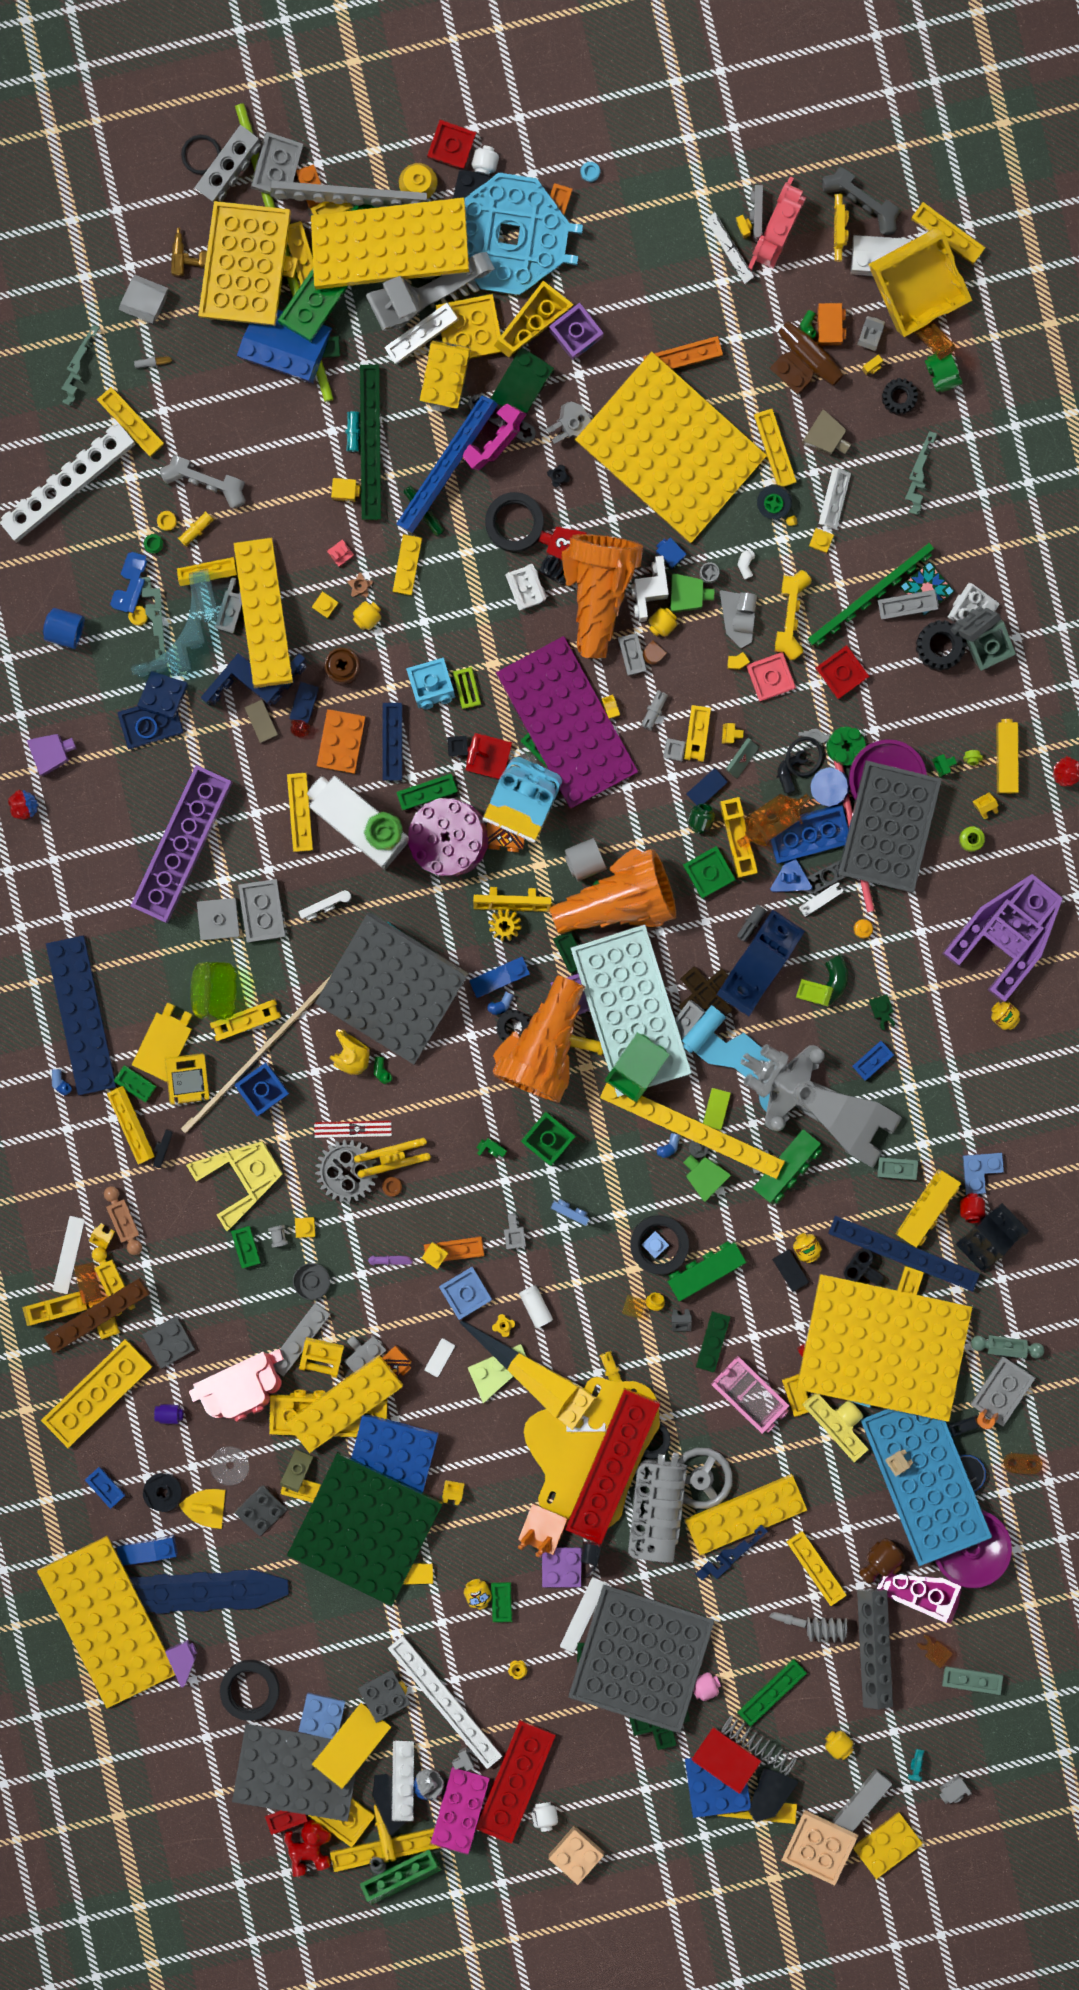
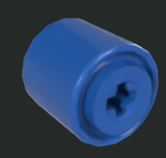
M52 608L44 623V640L76 649L84 628V616Z

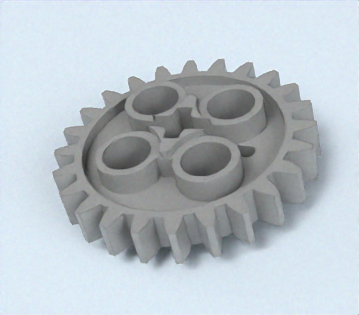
M345 1139L343 1140V1145L336 1141L335 1148L328 1145L330 1151H322L325 1157H318L322 1163L316 1164L320 1171L315 1172V1174L321 1175L317 1182H323L320 1189H328L325 1195L333 1193V1200L340 1196V1202L343 1201L344 1197L347 1198L348 1203H350L351 1197L358 1201L359 1194L365 1197L364 1190L371 1192L368 1186L369 1184L375 1185L372 1178H378V1176L375 1174L359 1178L355 1172V1167L362 1164L366 1169L373 1167L372 1164L377 1162V1160L370 1159L356 1163L353 1160L354 1156L366 1153L368 1147L361 1149V1142L354 1146V1140H351L350 1145H347ZM349 1152L351 1160L348 1163L342 1162L340 1159L341 1153ZM336 1159L346 1168L350 1166V1172L360 1179V1183H357L348 1174L344 1176L342 1174L343 1169L336 1165L333 1160ZM332 1166L336 1167L339 1171L338 1176L334 1178L330 1177L327 1173L328 1169ZM350 1179L353 1182L351 1190L343 1188L342 1182L344 1180Z

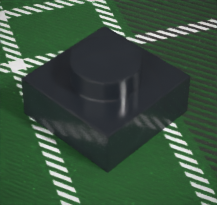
M467 736L447 737L449 757L468 756Z

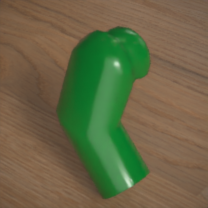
M808 310L800 323V328L813 339L816 336V330L812 326V321L816 313Z
M375 1057L374 1076L383 1084L390 1083L392 1075L384 1068L385 1058Z

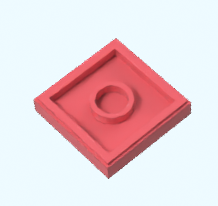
M783 652L746 665L759 702L796 689Z

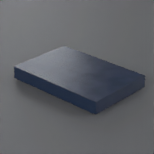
M138 706L117 712L128 750L184 733L178 712L174 720L139 709ZM142 717H151L157 723V732L151 738H142L136 732V722ZM144 719L138 724V731L143 736H149L155 730L153 721L149 719Z

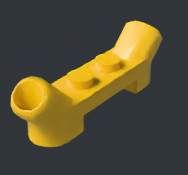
M800 570L794 576L783 575L781 595L788 596L785 630L784 632L777 631L775 652H783L793 661L803 654L804 651L793 637V631H797L798 619H795V611L799 612L800 600H797V595L812 582V579L804 570Z

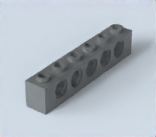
M887 1589L857 1590L863 1707L872 1709L893 1707Z

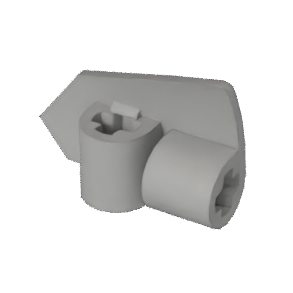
M721 590L720 597L726 634L740 648H743L752 643L757 595Z

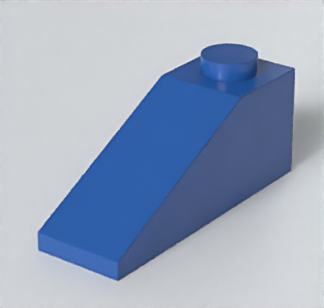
M520 957L473 978L469 982L476 997L479 998L530 975L523 957Z
M174 1535L117 1546L118 1557L123 1566L157 1561L178 1555Z

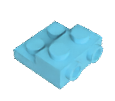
M444 657L406 668L418 708L430 709L435 703L447 704L452 701V698H455Z

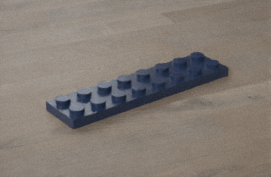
M85 936L46 943L78 1095L115 1088L117 1086L114 1082L115 1077Z

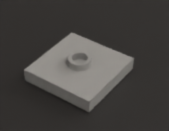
M236 898L197 902L201 941L240 937Z

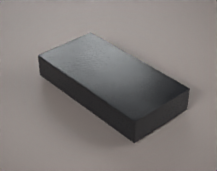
M789 1249L772 1259L792 1292L809 1283Z

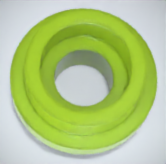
M978 750L966 751L963 757V761L968 765H978L983 760Z

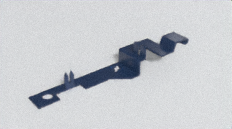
M761 1524L754 1530L757 1535L747 1543L743 1540L736 1548L724 1549L716 1558V1561L721 1565L719 1569L708 1561L695 1575L701 1581L710 1573L718 1579L768 1531Z

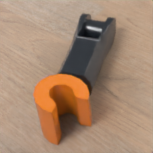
M985 1408L979 1416L975 1415L949 1423L947 1427L952 1438L981 1427L990 1429L998 1420V1413L994 1414L991 1420H988L985 1417L987 1413ZM959 1425L960 1430L957 1431L955 1426Z

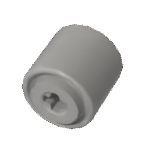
M594 838L565 849L566 856L564 858L572 877H575L577 881L607 870Z

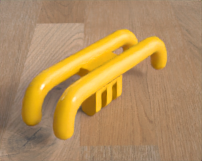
M420 1138L354 1156L353 1160L356 1163L378 1157L381 1165L358 1171V1177L364 1178L430 1160L431 1155L429 1153L405 1158L403 1152L404 1150L424 1146L427 1140Z

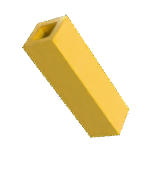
M1001 719V722L996 724L997 794L1018 793V722H1013V719Z

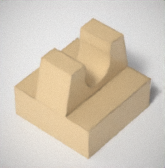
M905 1450L898 1451L885 1460L895 1476L904 1472L913 1464L912 1460L907 1462L903 1457L907 1453Z

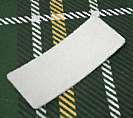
M442 1338L425 1371L438 1377L455 1345Z

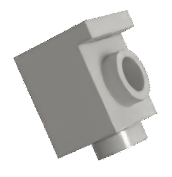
M959 1774L939 1787L942 1791L939 1795L945 1804L952 1803L953 1801L957 1803L964 1798L963 1794L967 1793L968 1796L971 1794Z

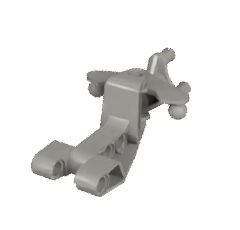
M768 1044L763 1046L760 1053L761 1056L766 1057L770 1061H759L748 1053L743 1056L749 1062L741 1059V1064L753 1070V1073L758 1077L757 1079L752 1074H749L745 1077L743 1084L755 1090L756 1094L763 1098L770 1093L765 1117V1125L768 1129L774 1131L783 1130L786 1125L785 1122L789 1120L788 1111L796 1106L801 1112L817 1122L820 1121L840 1143L846 1153L874 1168L882 1151L870 1144L879 1127L891 1134L894 1133L902 1119L901 1116L876 1101L836 1093L834 1090L811 1082L812 1071L818 1069L819 1063L825 1058L824 1052L815 1045L806 1047L788 1064V1055L782 1051L775 1050Z

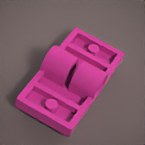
M452 1767L430 1844L468 1855L490 1778L461 1769L455 1770Z

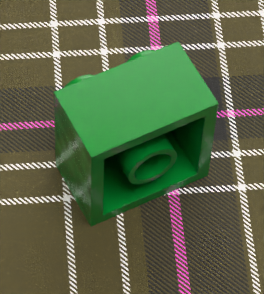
M545 1111L521 1142L551 1166L576 1136Z

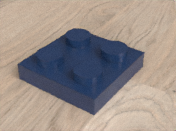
M151 671L137 706L139 709L174 720L187 690L188 683Z

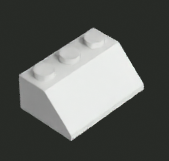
M853 235L851 274L873 276L868 266L869 263L905 245L911 239Z

